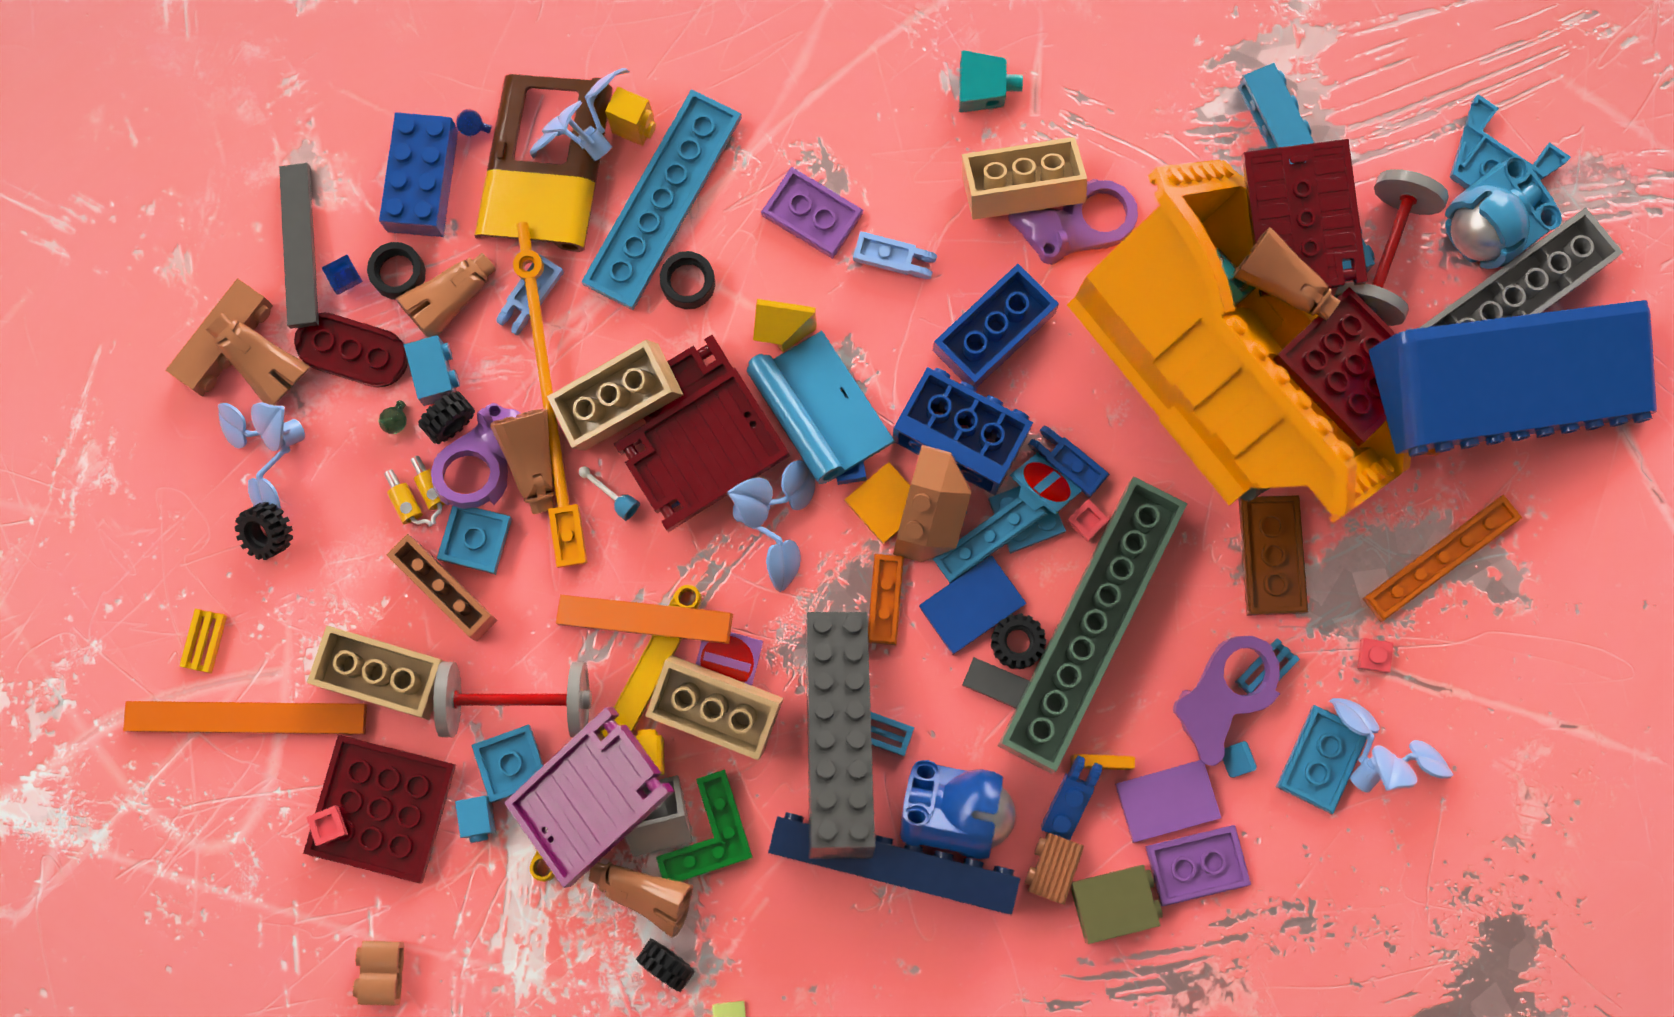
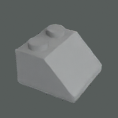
M678 775L658 780L661 784L669 783L675 792L626 836L633 857L693 842L690 821ZM646 787L644 792L648 796L651 794V791Z

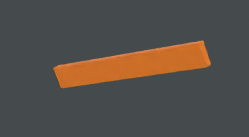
M125 701L123 731L365 734L367 704Z

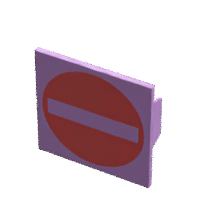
M733 632L730 634L729 644L701 641L696 664L752 686L763 641Z

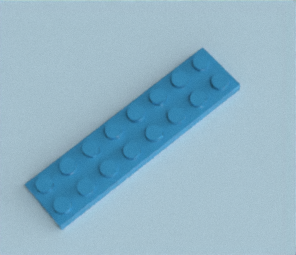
M693 89L690 90L581 281L583 286L632 311L634 310L742 119L740 112Z

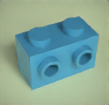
M436 335L404 344L416 395L424 406L434 404L436 400L440 401L442 396H448L450 392H456V387H459L460 383L456 371L450 368L449 360H452L453 356L448 342L444 343Z

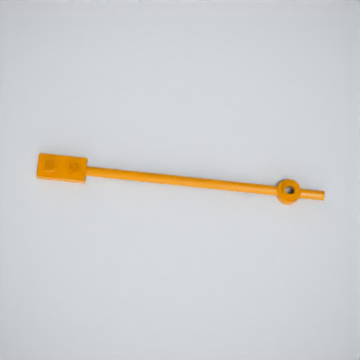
M528 222L517 223L520 252L513 260V269L522 280H525L543 409L546 408L548 414L550 456L558 506L548 509L556 567L562 568L588 562L580 508L578 504L569 505L557 417L547 398L548 395L553 393L536 280L543 273L544 263L540 256L532 251ZM528 263L534 264V268L531 271H525V266Z

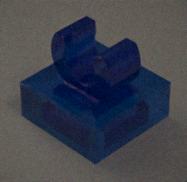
M348 254L321 267L337 295L363 282Z

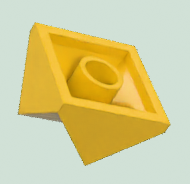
M757 299L753 341L777 344L780 350L785 352L816 330V307Z

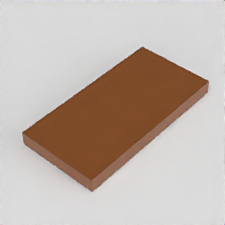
M1299 495L1260 496L1250 501L1239 498L1246 616L1308 613Z

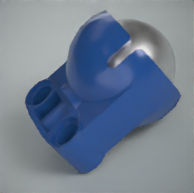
M929 760L916 762L911 770L906 788L901 817L900 838L910 846L926 845L952 850L965 857L979 860L989 858L991 848L1001 844L1010 835L1015 824V806L1009 793L1002 787L1003 776L994 771L984 769L966 771L940 766Z

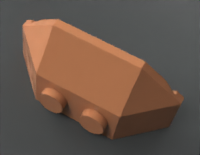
M925 445L921 446L893 555L924 562L957 547L972 491L951 452Z

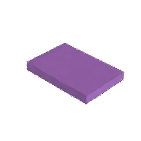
M791 166L762 209L761 216L834 259L863 215L864 210Z
M1201 760L1115 784L1132 843L1221 819L1206 766Z
M1235 825L1145 846L1161 907L1251 885Z

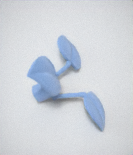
M620 68L607 74L597 81L585 95L596 129L589 126L583 131L571 119L582 104L581 101H578L565 108L558 116L545 125L541 130L543 135L529 151L530 155L535 159L537 151L545 147L556 136L567 135L578 143L582 149L584 148L594 161L603 157L612 148V145L602 134L605 132V129L600 123L593 103L597 95L615 76L630 73L627 68ZM568 124L579 134L578 137L567 129Z
M258 402L251 407V419L255 431H249L246 429L244 416L236 407L228 403L218 404L220 426L225 438L232 446L238 449L243 448L247 444L246 437L261 435V439H263L265 445L271 451L281 449L256 474V478L248 480V494L253 506L268 502L269 505L272 503L277 505L276 510L280 509V500L275 487L263 476L284 454L291 451L289 446L304 440L305 432L302 425L296 419L284 423V406H274Z
M801 460L793 461L785 468L781 479V488L785 494L782 498L772 499V486L764 478L748 479L727 492L734 502V519L737 522L744 523L749 528L759 530L776 541V544L771 545L767 551L766 565L771 582L778 592L784 591L796 576L801 562L800 550L793 540H785L783 542L780 536L761 525L768 518L769 505L782 504L789 501L793 510H801L811 501L815 490V478L805 462Z
M1332 698L1328 701L1333 704L1337 715L1346 727L1356 734L1367 737L1364 751L1358 758L1361 764L1350 776L1352 783L1359 790L1369 793L1380 780H1382L1386 791L1415 786L1418 780L1415 772L1407 763L1410 760H1416L1418 766L1431 776L1447 779L1454 775L1442 755L1431 745L1420 740L1411 741L1409 748L1412 753L1403 758H1397L1395 754L1380 745L1372 749V757L1368 758L1375 738L1373 733H1377L1380 730L1375 718L1367 709L1354 701L1343 698Z

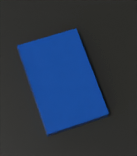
M991 555L921 603L919 608L949 651L954 655L996 626L1002 619H1005L1008 615L1013 614L1026 605V602Z

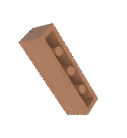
M237 278L165 371L203 397L206 392L214 388L217 383V377L221 372L231 366V363L222 354L217 344H215L214 340L216 338L206 330L208 326L223 313L231 321L236 319L238 322L255 330L259 323H263L269 317L270 309L273 305L263 295Z
M408 533L386 554L474 641L477 642L498 621Z

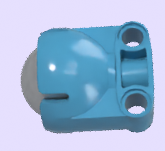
M1513 156L1494 166L1486 175L1459 194L1449 204L1445 212V217L1448 218L1445 228L1453 246L1468 261L1473 263L1480 261V267L1485 269H1494L1507 265L1546 233L1558 228L1562 221V214L1550 193L1526 161L1518 156Z

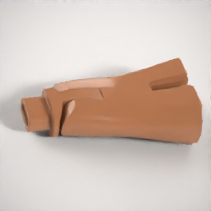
M1270 227L1260 236L1250 250L1252 253L1244 258L1233 275L1234 278L1260 289L1298 310L1309 313L1312 316L1316 313L1325 320L1331 316L1341 302L1331 294L1332 289L1328 288L1323 279L1299 258Z
M481 253L473 260L469 257L467 261L463 260L454 264L433 279L396 298V301L427 338L439 336L455 315L481 290L485 282L489 281L487 277L497 269Z
M223 313L206 329L216 338L214 342L222 354L242 375L263 403L275 405L310 368L309 365L279 348L253 329L238 322L236 319L231 321Z
M547 409L531 410L520 413L516 417H507L493 421L490 424L493 434L508 462L520 494L524 498L525 503L530 504L532 514H539L548 511L550 508H555L552 500L555 492L553 491L554 479L550 456Z
M597 862L590 869L589 881L599 885V890L604 892L607 898L641 914L671 938L680 932L687 918L693 891L692 884L647 875L626 867L613 865L611 862L607 863V865Z

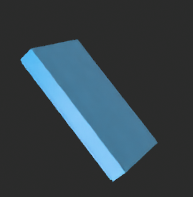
M1313 705L1276 787L1329 814H1334L1367 737L1351 731L1345 726L1339 716Z

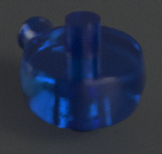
M473 109L461 111L456 118L457 129L463 135L474 136L480 131L488 134L491 132L492 125L483 123L481 115Z

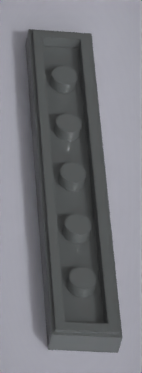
M308 163L279 166L287 326L290 329L318 326L319 315L310 166Z

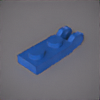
M1043 425L1039 431L1044 438L1056 445V447L1050 452L1035 439H1032L1028 446L1034 452L1043 456L1049 464L1082 489V492L1090 498L1110 474L1068 439L1060 437L1052 429Z
M1081 756L1075 758L1068 774L1065 773L1041 823L1042 831L1067 840L1071 839L1095 790L1094 786H1096L1100 778L1102 765L1094 763L1084 781L1078 777L1084 768L1085 758Z

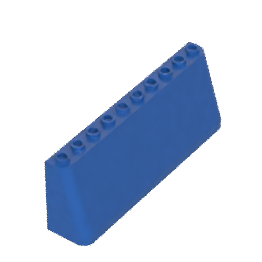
M1647 300L1410 329L1399 332L1368 350L1396 454L1409 452L1410 457H1415L1428 453L1429 449H1435L1436 453H1442L1454 449L1456 445H1460L1461 449H1468L1480 445L1479 442L1486 441L1487 445H1494L1504 442L1505 438L1510 437L1512 442L1530 438V434H1536L1537 438H1542L1555 434L1557 430H1560L1561 434L1576 432L1580 430V427L1584 426L1586 431L1603 427L1604 423H1609L1610 427L1626 424L1631 419H1633L1634 423H1641L1653 419L1651 414L1657 412L1651 311Z

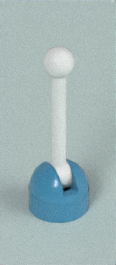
M583 466L579 469V475L582 478H588L615 501L614 510L623 520L630 519L636 513L640 502L628 494L621 495L620 497L594 477L588 467Z

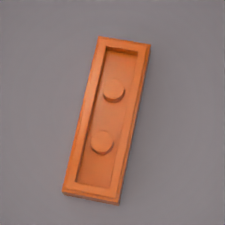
M874 554L868 643L897 645L904 556Z

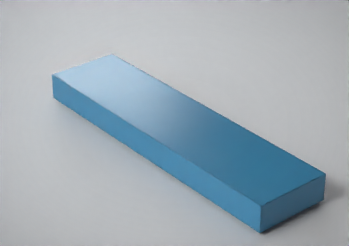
M1018 497L959 539L955 549L938 555L933 560L949 583H952L1045 517L1047 513L1043 507L1034 511Z

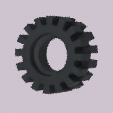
M453 391L448 396H442L440 401L436 400L432 407L429 406L426 409L428 412L422 414V419L418 421V425L434 444H441L442 441H448L449 437L453 438L456 432L463 430L462 427L468 425L469 420L474 417L475 410L459 391L455 393Z
M268 502L259 503L239 514L240 517L235 520L238 524L234 526L235 531L240 533L236 538L238 541H243V544L240 546L243 550L248 548L247 554L250 556L255 555V559L258 560L262 558L267 560L281 553L291 545L289 541L293 539V535L288 534L293 531L292 526H287L286 524L290 521L289 518H283L282 514L284 511L281 508L276 510L277 505L273 503L270 505ZM261 526H262V527L264 528V530L266 531L267 537H266L265 534L263 533V531H262V529H261Z
M1018 613L1017 615H1008L997 624L991 636V649L994 651L993 655L995 658H998L1003 666L1007 665L1010 669L1019 668L1020 670L1034 665L1045 651L1046 639L1044 635L1046 633L1040 627L1041 624L1038 620L1034 621L1032 616H1023L1022 613ZM1020 630L1028 635L1030 645L1025 652L1016 653L1009 649L1007 637L1012 631Z
M650 938L635 959L645 970L677 992L683 990L695 973V970L683 961L682 958Z

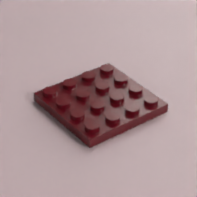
M1348 287L1337 298L1341 302L1327 320L1320 316L1316 317L1272 360L1282 367L1289 377L1359 447L1387 420L1368 350L1396 333Z
M338 735L315 813L333 806H339L348 835L324 845L316 846L310 830L303 854L423 884L456 764Z

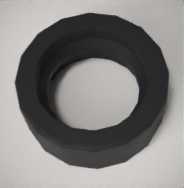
M389 242L381 245L372 253L368 260L367 274L372 285L382 296L396 300L400 295L425 282L426 269L423 260L411 246L402 242ZM404 256L413 265V274L410 279L397 287L385 284L380 276V269L389 258Z
M692 251L678 252L670 256L663 264L659 274L660 286L666 299L675 307L682 309H696L706 304L712 297L715 289V275L709 261L701 254ZM683 265L697 266L704 274L705 282L703 288L692 296L679 295L671 286L673 272Z

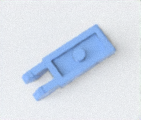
M860 231L853 261L905 275L910 274L917 278L930 279L933 273L931 270L911 263L913 257L920 261L935 263L937 254L917 248L913 244Z
M539 254L544 263L543 273L536 279L541 306L564 274V270ZM533 263L531 264V266L528 268L527 271H531V270L534 268V264H533ZM522 279L506 299L507 303L496 318V322L503 326L512 316L515 308L521 311L511 327V332L515 335L521 333L530 318L525 280Z

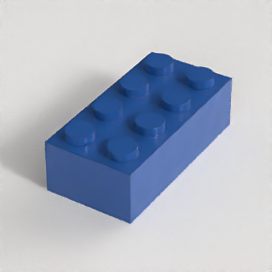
M395 112L379 222L387 232L444 237L459 131L452 117Z
M1017 263L934 341L932 351L963 382H967L977 388L1056 314L1059 303Z

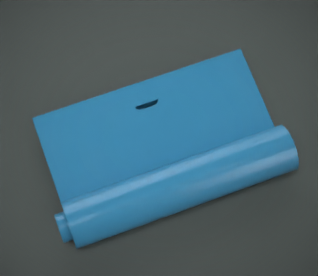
M823 331L818 332L774 359L770 355L758 354L750 359L747 373L819 484L835 479L895 443L893 437Z

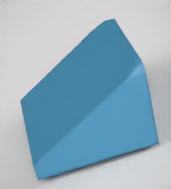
M1246 741L1224 748L1225 755L1222 760L1230 778L1257 770L1256 763Z

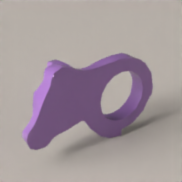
M1093 179L1087 181L1086 200L1096 194H1109L1116 197L1122 203L1125 210V221L1119 228L1110 232H1102L1091 228L1085 222L1082 215L1083 203L1067 205L1062 210L1047 208L1009 214L1008 221L1022 233L1030 246L1038 253L1041 261L1052 265L1073 252L1106 249L1120 244L1133 231L1136 225L1138 207L1134 197L1124 186L1113 181Z
M491 403L485 409L482 408L477 412L478 424L474 429L449 444L437 454L431 469L433 489L443 503L447 506L452 505L462 509L476 508L489 501L495 505L503 496L507 487V460L493 434L490 424L503 418L516 417L521 412ZM465 456L480 458L490 469L488 482L482 489L469 494L454 492L447 487L444 481L446 469L452 461Z
M1234 636L1221 642L1211 655L1196 687L1192 691H1182L1179 699L1174 702L1172 710L1179 718L1185 733L1195 744L1199 759L1204 764L1215 766L1223 759L1225 755V738L1235 714H1247L1263 710L1270 706L1281 694L1276 691L1280 678L1279 661L1272 650L1273 647L1267 641L1254 636ZM1241 648L1252 649L1261 657L1265 673L1261 685L1255 691L1246 695L1234 693L1228 687L1224 678V667L1227 659L1233 652Z

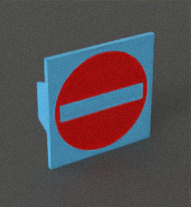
M1036 453L1010 474L1012 479L1021 486L1019 498L1034 511L1045 506L1052 513L1056 514L1082 492V489L1049 464L1039 453Z

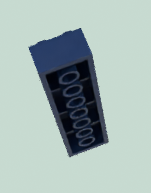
M785 812L784 818L777 816L768 851L770 854L1009 915L1013 913L1020 878L1013 876L1015 871L1013 869L994 866L993 871L983 868L984 862L964 858L963 863L953 861V854L938 850L934 851L933 856L922 853L924 848L922 846H910L906 843L904 848L893 846L894 839L875 835V850L872 858L810 859L809 824L803 823L804 817Z

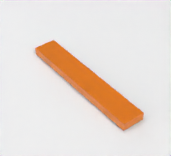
M1503 494L1362 599L1378 620L1383 622L1522 519V516Z
M560 594L556 624L729 644L733 614L731 612Z

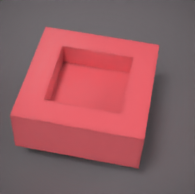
M1088 499L1066 522L1088 542L1110 519Z
M1362 638L1360 640L1357 669L1390 673L1394 643Z
M333 806L306 817L316 846L324 845L348 835L339 806Z

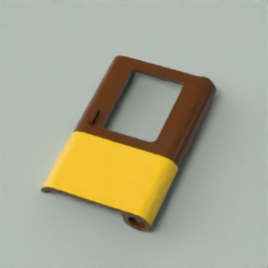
M508 74L504 77L474 234L475 238L487 236L519 239L517 223L528 222L531 241L551 242L563 250L572 252L584 250L600 159L594 161L589 153L572 139L570 140L567 161L564 164L517 161L514 159L526 93L529 89L578 92V101H581L582 104L576 110L574 122L584 131L589 126L596 129L585 95L601 78L595 77L592 80L520 74ZM609 84L597 95L593 103L605 131L608 120L605 110L612 98L613 87ZM572 129V133L578 137L579 134Z

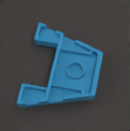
M1479 94L1471 102L1449 177L1465 189L1486 175L1499 163L1513 156L1522 158L1483 131L1499 108ZM1549 142L1533 164L1527 160L1525 161L1541 181L1563 166L1571 156Z

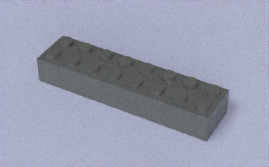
M807 612L805 634L810 859L872 858L875 850L867 612Z

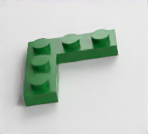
M726 770L696 779L714 838L657 856L656 860L662 878L681 882L753 858Z

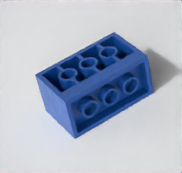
M927 367L893 428L895 443L919 455L922 445L951 452L966 481L996 495L1027 439L1033 422L1029 420L1030 417L1026 413L1018 409L1011 411L1003 407V402L996 397L980 395L971 384L963 381L959 384L950 379L951 376L946 371L940 368L933 370ZM934 412H941L943 414L937 415ZM960 425H966L969 428L964 429ZM987 439H992L995 442H988Z

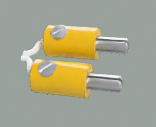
M414 456L410 460L418 474L414 477V482L428 509H438L432 515L431 521L428 519L417 520L423 513L408 484H400L392 469L384 473L391 487L387 494L402 524L413 522L420 525L426 523L430 527L436 524L435 518L442 512V506L446 504L440 500L433 489L431 469L426 470L420 456Z

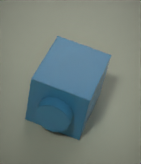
M488 796L455 801L460 838H470V843L489 840L488 834L496 833L493 807Z

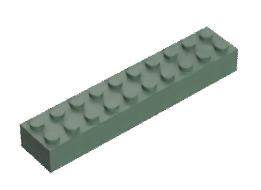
M1136 477L1130 480L997 745L998 747L1050 774L1057 771L1188 503Z

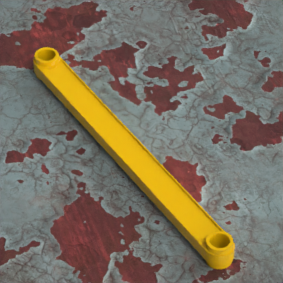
M683 585L675 592L668 606L699 609L702 597L695 586ZM685 592L696 594L695 602L689 606L682 605L680 602L681 596ZM652 635L614 706V709L619 714L615 719L618 725H627L633 733L654 693L665 660L671 655L674 656L682 639ZM606 729L602 731L604 737L609 735ZM536 851L530 863L532 877L541 882L552 880L555 877L552 871L545 877L538 873L537 866L543 858Z

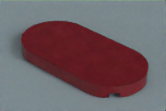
M326 312L318 313V326L297 328L294 337L295 349L302 361L315 370L376 388L392 385L406 371L408 359L404 343L397 335L388 330Z

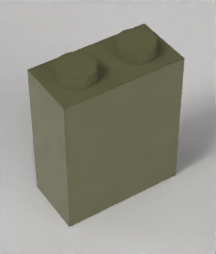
M1136 865L1072 882L1070 889L1086 944L1161 926L1159 919L1163 918V913L1159 901L1153 900L1150 888H1154L1155 885L1150 869L1145 870L1144 865Z

